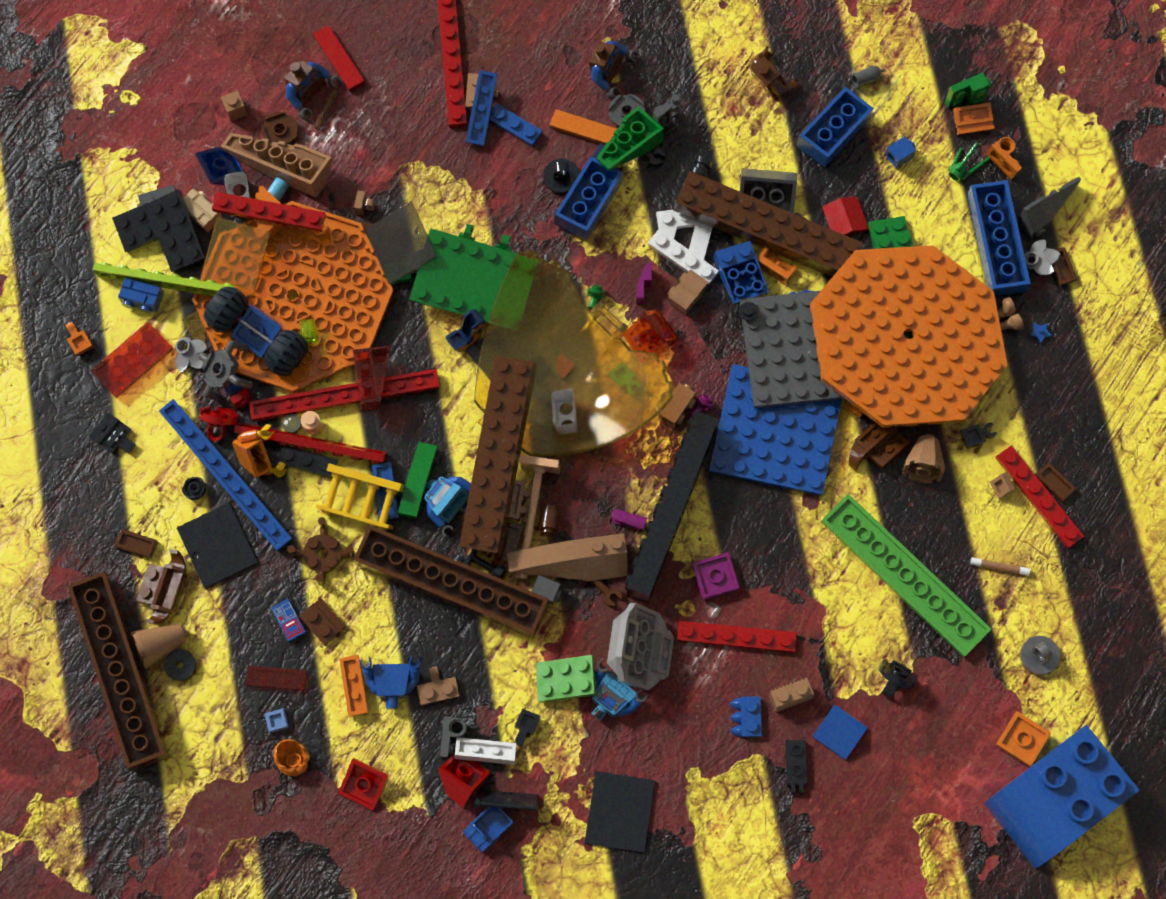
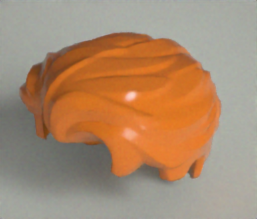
M286 739L280 741L275 746L273 757L276 766L282 773L295 777L306 771L310 754L304 745L296 740Z

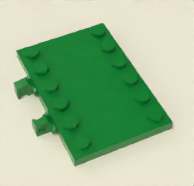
M466 224L464 233L460 232L459 236L430 228L409 301L464 316L469 310L477 309L486 323L518 332L539 259L512 252V247L508 246L509 235L503 234L500 245L495 244V247L475 241V238L472 237L474 225Z

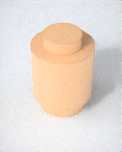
M307 411L302 415L301 424L306 433L314 435L320 432L322 422L316 412Z

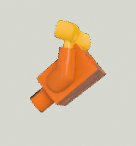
M266 424L260 431L256 429L240 434L232 443L240 464L255 478L261 475H272V473L277 477H282L287 469H284L285 463L279 462L275 468H272L262 441V439H269L274 433L267 431L271 427L269 424Z

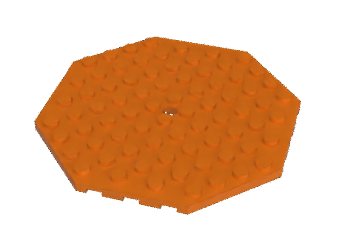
M294 201L286 203V205L322 211ZM325 212L326 218L322 232L283 225V228L264 245H260L258 239H255L254 228L257 227L258 223L255 219L248 220L237 225V228L230 231L226 230L219 234L200 281L213 280L218 284L231 283L235 285L246 296L249 303L248 308L250 305H254L281 324L283 328L280 333L284 330H293L300 333L306 339L309 346L306 356L289 376H279L271 372L264 361V356L260 358L249 349L242 351L234 348L231 354L239 364L235 374L295 393L367 360L394 291L361 223ZM291 292L298 293L296 299H288V295ZM194 293L192 301L215 352L217 350H225L230 340L237 341L230 336L234 329L228 333L213 330L204 319V311L214 296Z
M933 245L855 250L810 303L814 337H816L817 357L821 369V381L882 428L898 425L916 426L926 423L930 425L943 424L944 422H963L1008 365L994 291ZM911 331L913 338L907 339L904 336V332Z

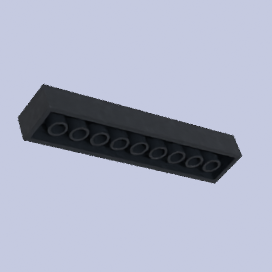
M697 411L695 417L691 416L687 425L688 434L684 433L680 443L681 451L677 450L674 458V469L670 468L667 475L666 484L668 485H664L661 490L659 500L661 503H656L653 511L654 520L649 521L646 529L647 538H643L639 546L640 556H635L633 561V574H628L625 589L627 590L628 597L646 604L650 602L717 431V418Z

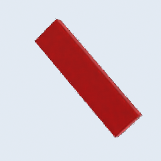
M329 25L313 33L314 38L349 92L365 84L363 77Z

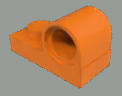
M1003 137L995 142L986 154L1012 180L1017 176L1022 167L1016 159L1010 156L1015 149V142L1009 137Z

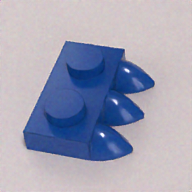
M740 697L733 700L729 705L741 711L731 715L730 719L741 725L735 726L730 732L737 737H762L761 697Z

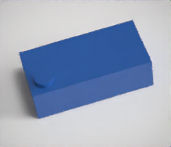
M844 87L799 135L796 146L825 168L871 119L874 108L847 87Z
M590 156L554 214V224L587 241L622 184L623 172L617 169L608 171L597 159Z

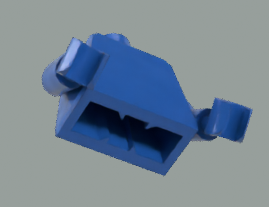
M370 656L368 664H364L362 658L360 659V666L363 668L366 684L379 699H386L387 710H397L398 699H406L407 695L413 692L419 682L421 657H419L418 663H414L412 660L413 656H411L409 664H373V668L371 667L372 658Z

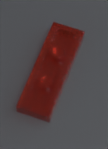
M248 665L245 685L305 691L307 670Z

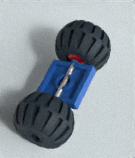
M234 287L221 288L211 299L204 311L206 323L213 330L221 333H228L234 329L230 336L238 342L247 344L248 349L260 358L264 356V361L271 372L279 376L291 375L308 352L309 346L306 339L300 333L293 330H284L280 333L283 326L256 306L250 305L248 308V300L240 290Z

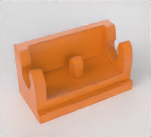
M765 247L757 257L761 270L786 286L798 270L797 266L790 265L768 251V247Z

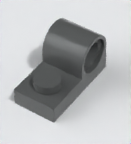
M444 716L441 759L448 760L450 754H454V743L451 742V739L456 740L458 737L464 738L467 735V726L460 718ZM456 724L463 726V730L458 734L452 732Z

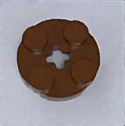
M285 112L270 114L265 119L264 125L262 124L263 138L269 139L270 142L278 143L283 141L286 144L292 145L298 140L299 127L297 121L293 116H289ZM278 127L285 128L283 133H276Z

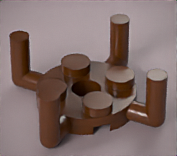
M320 517L318 519L320 534L309 538L304 550H296L293 545H290L287 551L291 557L304 558L307 566L318 573L315 576L318 585L324 586L326 573L333 571L341 563L342 558H354L356 553L352 546H347L346 550H342L337 539L328 535V524L325 518ZM326 549L328 551L327 557L319 558L318 552Z

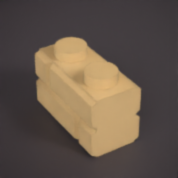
M192 189L184 197L192 220L206 232H209L222 219L221 213L212 211L213 203L211 204L208 201V197L202 191L198 193L195 189Z

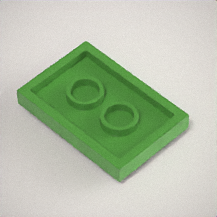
M593 655L536 663L538 702L544 703L597 695L595 657Z

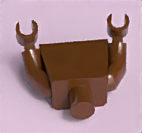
M769 46L750 59L751 74L772 98L791 91L797 93L803 84H798V79L796 78L793 79L791 84H785L780 73L768 61L774 55V52L770 53L768 51Z

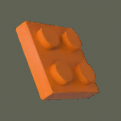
M1016 711L995 745L1028 767H1031L1051 732Z

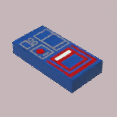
M289 599L271 607L289 643L306 634Z

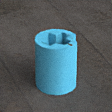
M276 177L268 191L280 201L289 184Z

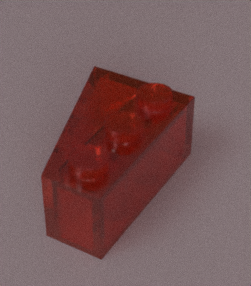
M391 345L353 350L352 359L361 411L380 409Z

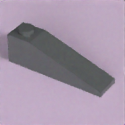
M1080 177L1064 184L1058 190L1059 192L1053 190L1046 198L1042 196L1023 208L1017 224L1029 239L1035 236L1038 238L1046 232L1047 226L1078 187L1081 181Z

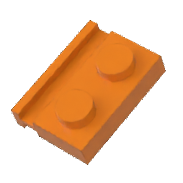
M991 102L953 109L957 135L995 129Z

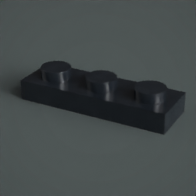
M282 445L277 464L283 462L286 467L332 479V472L326 470L329 463L337 465L338 460Z

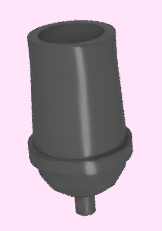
M870 65L852 74V83L856 88L877 83L885 69Z

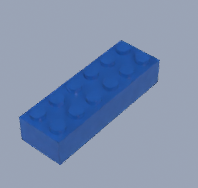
M1008 180L971 185L967 195L987 286L994 291L995 296L1026 292L1031 283Z

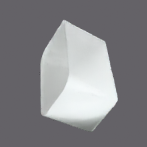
M237 172L225 176L227 194L235 195L233 193L234 186L242 184L246 188V192L242 197L250 198L245 173Z
M573 389L553 392L551 395L553 423L558 435L578 432ZM564 403H569L573 407L572 412L568 415L560 413V406ZM565 420L573 422L572 424L561 425Z

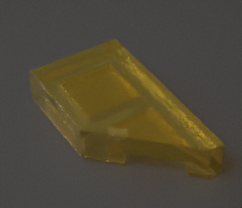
M198 311L183 318L182 321L193 340L199 339L204 342L207 332Z

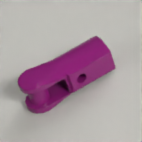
M619 509L612 512L613 523L644 532L647 518Z

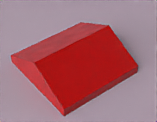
M858 197L839 198L822 206L829 229L848 237L869 231Z
M352 758L338 794L374 811L385 790L389 775L356 758Z

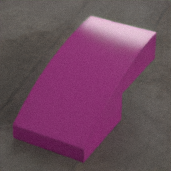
M652 262L646 264L639 278L636 304H644V287H651Z

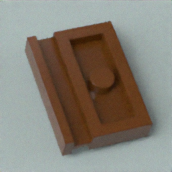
M321 597L299 615L301 620L324 646L346 628L345 624Z

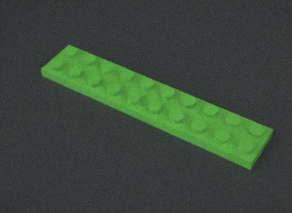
M849 494L821 520V523L963 658L991 631V628Z

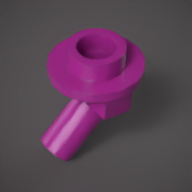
M702 394V396L698 395L696 397V404L698 406L689 413V416L695 417L697 411L701 413L704 410L710 411L714 406L712 399L705 394Z

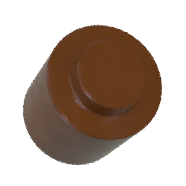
M546 505L540 511L538 529L542 531V534L553 535V533L558 531L560 513L557 507Z

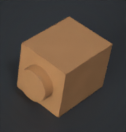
M238 90L221 97L231 122L248 115Z

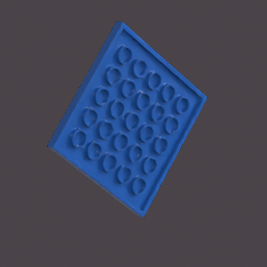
M732 364L709 473L822 496L842 399L754 409L748 367Z

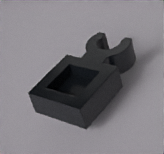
M993 423L985 424L982 429L979 424L960 430L966 449L984 444L986 442L985 437L989 439L994 438L997 432L989 433L987 430L993 426Z

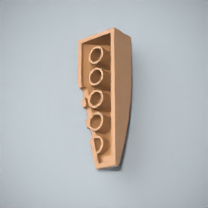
M230 133L221 145L223 150L273 179L278 177L287 182L290 187L311 196L317 197L326 185L332 158L301 144L289 145L283 141L276 143L270 142L269 139L265 138L258 140L253 139L252 136Z
M624 533L553 543L506 553L509 573L541 575L568 580L578 579L587 582L628 576L627 549Z

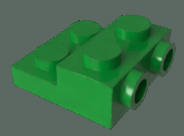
M982 72L950 86L945 100L946 107L948 109L953 106L956 108L963 103L966 106L982 104L984 98L988 96V89L992 87L990 79L986 78Z
M905 216L868 222L867 225L873 249L914 247Z

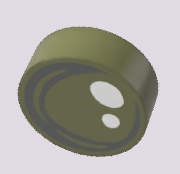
M288 414L282 419V427L285 432L297 433L301 429V421L297 415Z

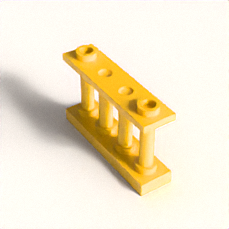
M329 463L326 471L332 472L331 476L333 479L325 506L316 504V508L321 509V514L332 516V513L376 525V528L383 531L387 529L393 530L394 526L386 524L394 495H397L398 491L404 492L405 485ZM343 476L350 477L349 481L351 484L343 511L332 509L340 479H343ZM364 481L368 483L369 489L360 517L350 514L358 484ZM379 486L386 488L385 492H387L379 522L368 519L376 490H379Z

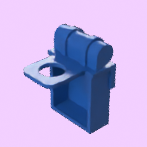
M488 807L473 822H470V825L463 833L475 845V848L483 853L489 846L496 843L500 839L499 837L514 822L500 807Z

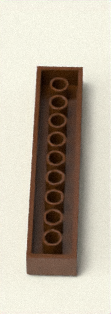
M692 171L688 172L673 209L677 213L744 241H751L756 246L761 248L768 247V251L831 277L836 274L855 250H860L863 243Z
M495 355L459 547L463 549L502 555L537 368L533 361Z
M371 525L368 526L353 558L356 566L532 639L535 638L549 605V599Z
M104 571L67 585L127 769L134 772L170 758L110 576Z

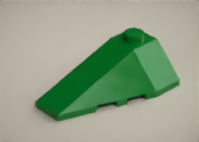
M638 106L624 117L622 124L615 130L611 140L606 143L597 156V161L608 171H611L640 157L663 142L664 128Z

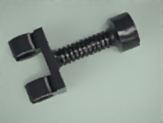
M471 550L466 559L458 554L454 557V560L468 566L471 562L477 563V565L482 566V568L490 571L493 576L500 579L504 577L507 568L501 565L496 567L476 555L478 551Z

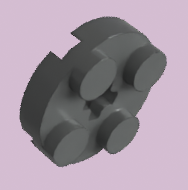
M633 94L618 95L609 105V119L613 125L619 128L626 116L623 110L630 109L633 111L639 106L645 111L643 101Z

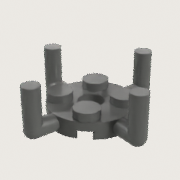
M230 340L225 350H217V352L210 354L200 353L198 355V358L204 362L203 371L206 376L204 380L207 383L203 392L205 398L221 401L223 398L222 394L212 391L214 387L228 388L230 383L247 389L252 388L253 383L251 381L239 379L235 376L239 364L231 354L234 348L246 351L248 349L247 344Z

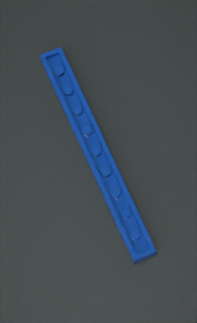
M173 399L159 410L161 415L275 550L279 552L293 540L178 403Z

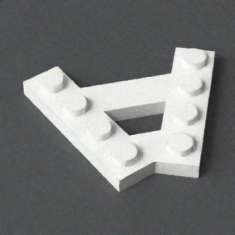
M673 210L656 212L658 231L649 240L648 246L686 273L689 270L694 271L708 281L709 286L719 273V270L704 261L713 227ZM695 227L689 249L674 240L677 229Z

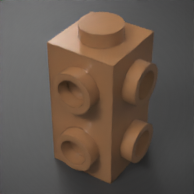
M679 383L676 388L673 386L668 394L669 399L666 403L662 402L657 411L659 412L658 419L674 429L677 424L681 425L686 418L685 412L687 409L691 410L696 403L694 389L687 384L682 385Z

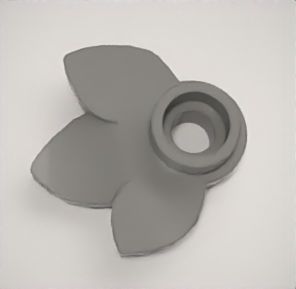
M1045 240L1036 241L1032 244L1030 251L1024 254L1027 269H1034L1039 275L1053 274L1052 264L1058 260L1060 252L1054 249H1047ZM1034 258L1035 262L1029 263V260Z
M187 337L179 339L175 345L177 351L175 364L178 370L184 372L189 365L196 369L203 368L204 362L198 358V355L206 351L207 345L199 339L191 340ZM185 344L188 345V347H187L186 350H184V345H185Z

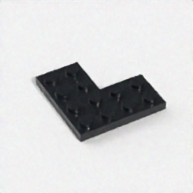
M179 189L112 217L124 251L127 253L159 240L170 270L173 273L207 259L186 202Z

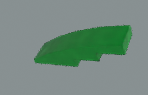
M423 442L418 443L398 515L417 519L427 491V483L432 472V465L438 446Z

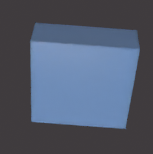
M284 708L265 713L270 734L289 728Z

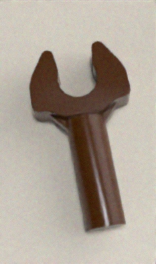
M601 580L591 581L605 595L604 603L607 606L615 607V603L610 599L612 595L622 600V593L617 587L609 589Z

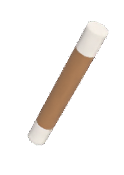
M973 557L970 565L1025 576L1030 574V568Z

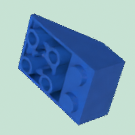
M751 241L714 253L713 259L717 270H719V276L733 304L739 303L740 299L755 298L769 293Z

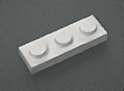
M458 737L456 738L454 759L514 765L516 743Z

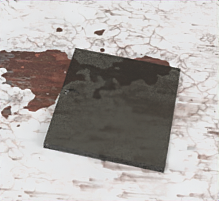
M412 201L365 229L389 285H392L437 257Z

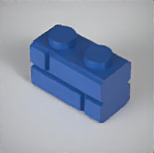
M125 278L118 298L124 307L130 309L138 307L145 313H151V311L158 312L164 291L160 286Z

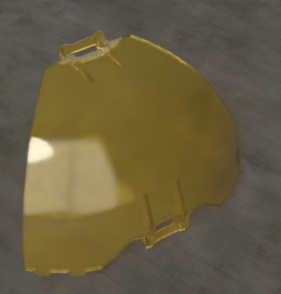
M529 249L526 252L518 250L495 299L480 352L474 403L483 413L485 412L495 355L533 361L537 368L521 448L528 456H557L580 453L605 446L634 433L655 418L673 399L672 392L674 386L673 382L668 381L666 376L667 366L664 360L660 362L655 352L631 350L621 339L628 329L625 323H621L608 311L602 301L598 302L592 310L582 304L577 286L572 277L573 274L561 268L562 263L554 259L550 262L537 257V252ZM600 314L616 328L613 335L597 321ZM558 358L573 366V369L564 379L557 370ZM573 389L578 432L558 435L553 423L551 395L555 391ZM564 403L560 406L559 410L561 414L568 415L572 412L573 407L569 403ZM483 415V416L479 419V421H478V424H479L481 427H482L484 415ZM565 420L561 425L572 424L573 422Z

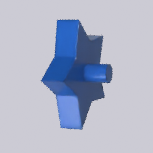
M1033 323V332L1029 337L1036 338L1041 344L1044 338L1052 336L1047 330V323L1041 326Z

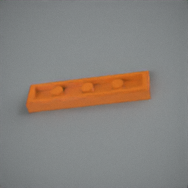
M557 109L550 122V128L606 145L611 140L617 129Z

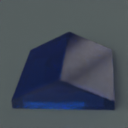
M221 147L195 154L211 185L225 186L224 178L227 174L243 172L236 158Z

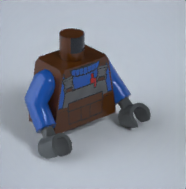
M600 41L597 43L589 60L591 79L602 90H606L608 98L617 97L615 94L620 93L618 87H610L609 85L624 59L623 55H625L627 61H637L633 59V54L639 55L638 51L627 50V47L616 41H607L606 43Z
M299 61L290 65L291 71L285 77L287 85L286 98L295 109H298V116L302 119H307L304 112L312 115V111L309 108H303V106L326 82L325 79H328V84L333 87H337L333 84L334 79L340 82L341 79L335 75H330V72L319 63Z

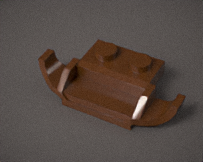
M876 422L870 425L854 440L855 442L849 456V466L856 471L863 460L867 461L870 459L884 470L910 446V442L899 433L901 425L882 428Z
M170 549L171 563L165 564L164 567L148 564L136 599L139 603L151 605L150 608L154 610L152 617L146 619L145 623L160 624L168 619L173 611L176 612L188 576L186 574L185 560L178 550Z

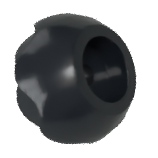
M200 477L188 478L182 487L183 494L190 500L201 499L207 490L206 483Z

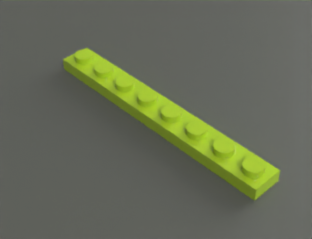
M102 262V264L94 263L92 269L98 277L119 281L129 278L160 286L161 288L214 296L223 287L236 288L231 283L218 284L213 280L200 281L195 277H189L188 279L182 278L177 274H171L170 276L159 271H154V273L147 272L141 268L134 270L124 265L116 267L106 262Z

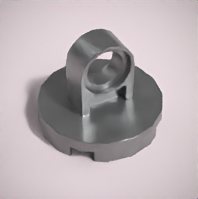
M1034 636L1022 645L1020 661L1029 673L1044 676L1051 673L1058 666L1060 650L1052 639L1045 636Z

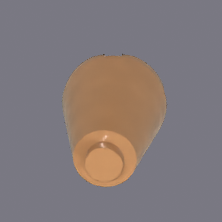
M180 624L130 633L133 644L136 643L138 657L145 669L150 668L187 642L186 638L189 637L185 626L181 627Z

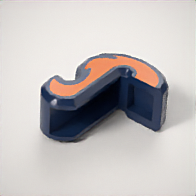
M477 309L469 310L464 315L460 329L446 335V340L454 351H462L480 338L482 335L481 328L486 326L485 319Z

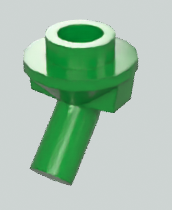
M591 285V288L587 289V296L592 297L588 306L590 311H595L599 298L605 297L606 290L602 289L603 286Z

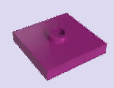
M729 552L691 563L703 601L740 590Z

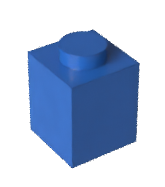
M904 136L887 147L885 156L897 169L914 158L916 147L911 140Z

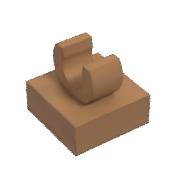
M363 191L357 192L354 205L356 215L360 216L364 215V210L373 211L375 205L373 203L374 200L367 198L366 193Z
M1007 472L1000 474L990 481L998 499L1004 498L1017 487L1013 485L1011 481L1012 476H1008Z

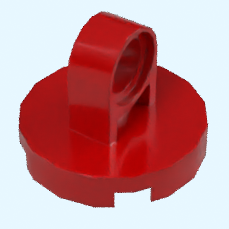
M211 406L201 408L199 417L202 421L208 423L207 435L212 441L223 439L227 434L228 425H234L238 422L239 415L232 409L217 407V410H210ZM214 427L220 430V437L214 435Z

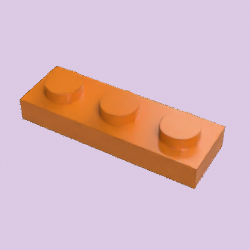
M359 655L339 658L349 718L369 714Z

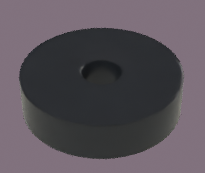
M184 649L174 650L167 655L164 661L166 674L171 679L179 682L190 679L197 668L195 657ZM183 662V667L177 668L178 663Z

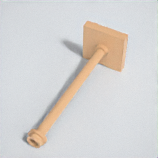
M520 455L519 463L521 468L535 472L522 550L531 547L542 474H545V472L559 474L561 467L559 460ZM516 574V578L519 579H527V577L529 576L523 574Z

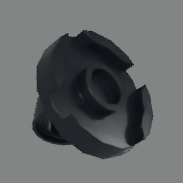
M560 158L553 160L546 166L543 179L545 186L552 193L566 195L580 173L574 162Z
M884 659L879 666L880 673L888 680L881 694L888 698H891L897 686L912 689L918 681L916 675L914 677L911 675V669L893 660L892 663H888V659Z

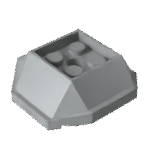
M630 603L627 609L613 620L607 664L615 672L619 682L639 690L643 688L644 690H649L660 680L669 676L674 636L667 629L661 615L637 603Z

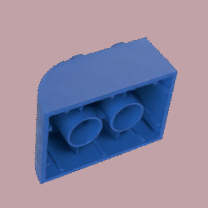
M1086 724L985 801L984 805L1036 869L1077 840L1136 794L1139 789Z

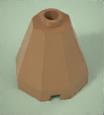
M931 434L920 436L906 459L903 474L906 475L908 473L909 479L912 481L926 484L932 483L933 479H937L936 482L941 481L945 465L939 440Z

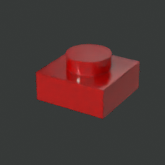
M244 388L230 397V400L235 408L239 409L246 407L249 401L252 400V397L248 390Z

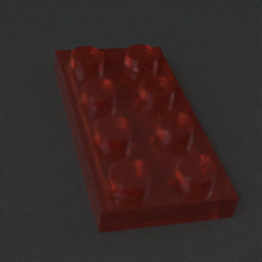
M147 321L90 371L117 399L173 350V347Z

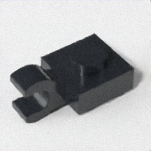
M522 708L514 726L515 729L519 730L514 741L516 745L523 746L527 733L533 736L541 718L540 715Z

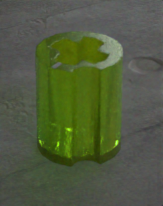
M301 320L299 322L300 334L306 339L307 343L315 342L317 340L315 320Z

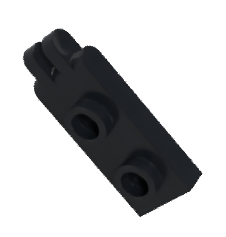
M785 740L787 787H791V795H795V787H799V795H803V787H807L806 740Z

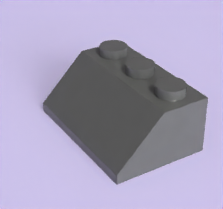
M741 169L740 192L794 213L797 173Z

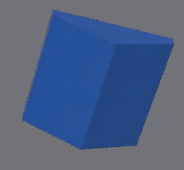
M834 705L812 737L846 760L868 727Z

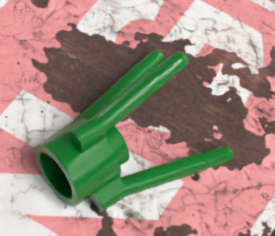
M977 142L962 162H958L963 148L959 149L952 165L948 169V175L953 180L960 182L962 179L965 181L969 175L990 160V157H987L966 172L967 167L965 163L979 145Z

